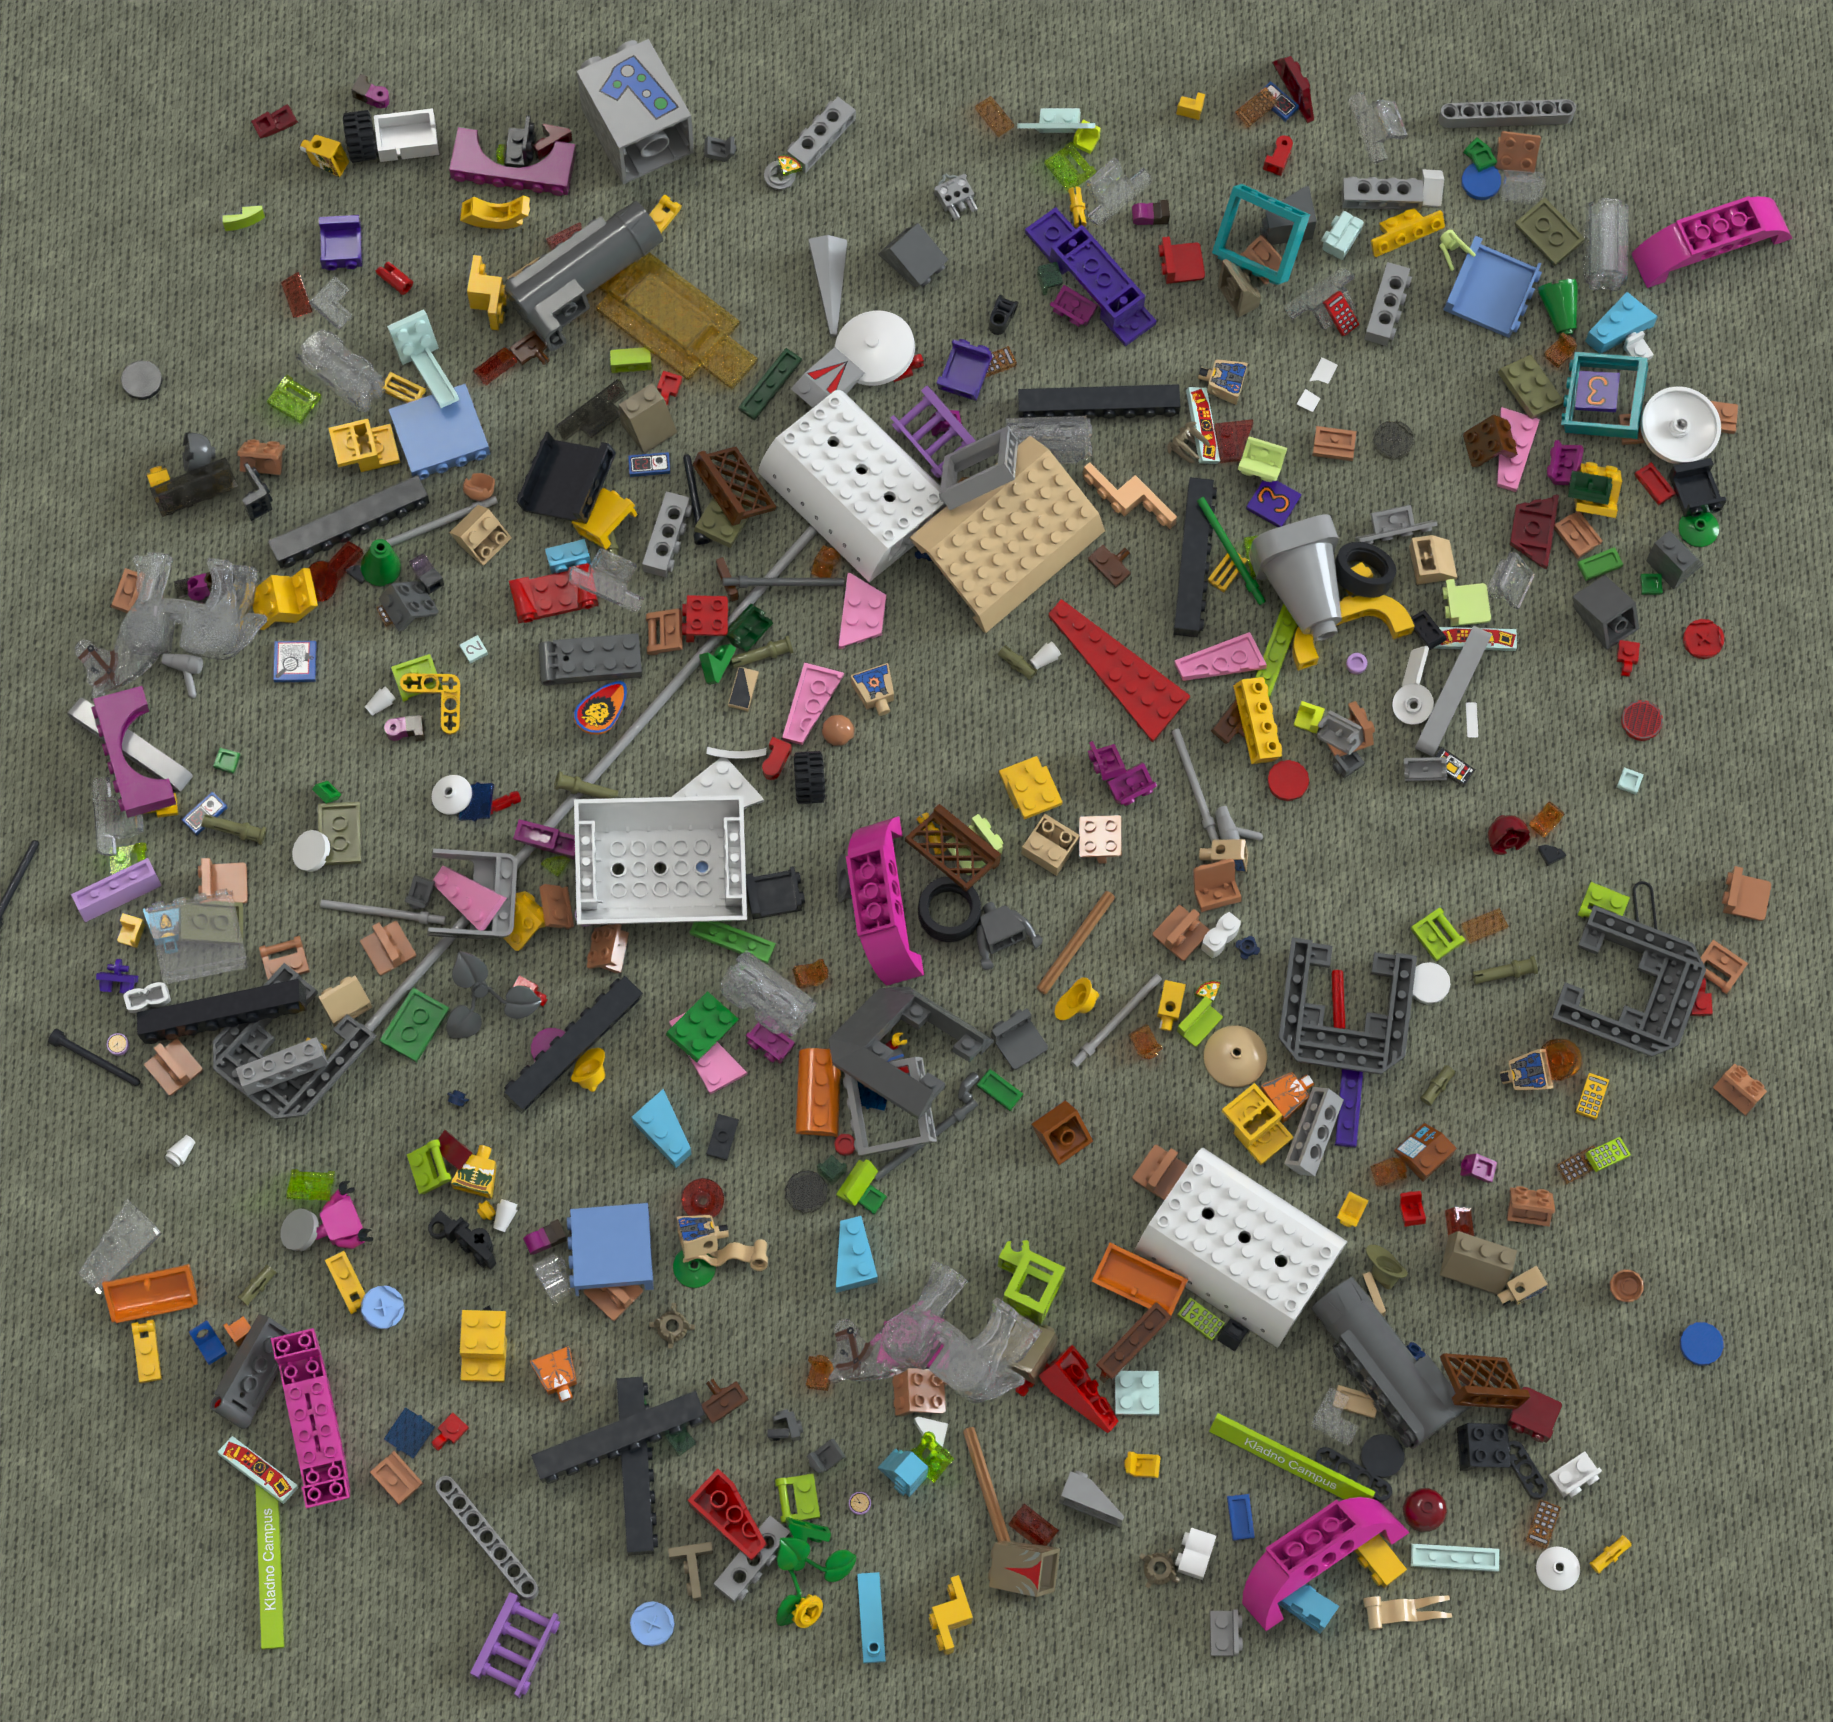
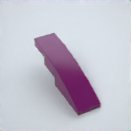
M521 819L518 820L513 840L575 860V835L560 832L559 829Z

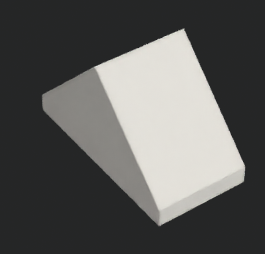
M1422 169V206L1441 208L1444 186L1443 172L1441 170Z
M916 1417L914 1424L936 1459L940 1458L948 1424Z

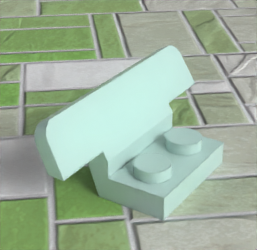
M1041 108L1039 123H1017V128H1035L1039 133H1075L1078 128H1095V123H1080V108Z

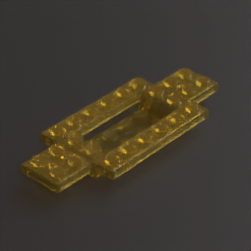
M650 252L637 263L630 264L598 287L607 296L596 306V311L687 380L700 367H703L732 390L758 362L757 357L729 337L739 326L740 321ZM627 303L628 305H630L633 309H635L637 312H639L641 315H643L645 318L651 321L654 325H656L658 328H660L662 331H664L666 334H668L670 337L676 340L679 344L685 347V351L624 304Z

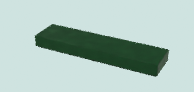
M785 348L740 404L738 410L755 421L802 362V358Z

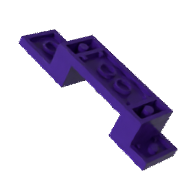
M1055 207L1025 229V234L1062 275L1069 271L1101 307L1100 319L1125 347L1156 325L1157 321L1144 307L1145 295L1083 225L1075 229Z

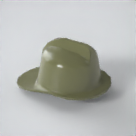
M1378 1245L1367 1246L1366 1254L1373 1262L1372 1276L1386 1289H1391L1400 1278L1408 1275L1407 1270L1400 1265L1389 1251Z

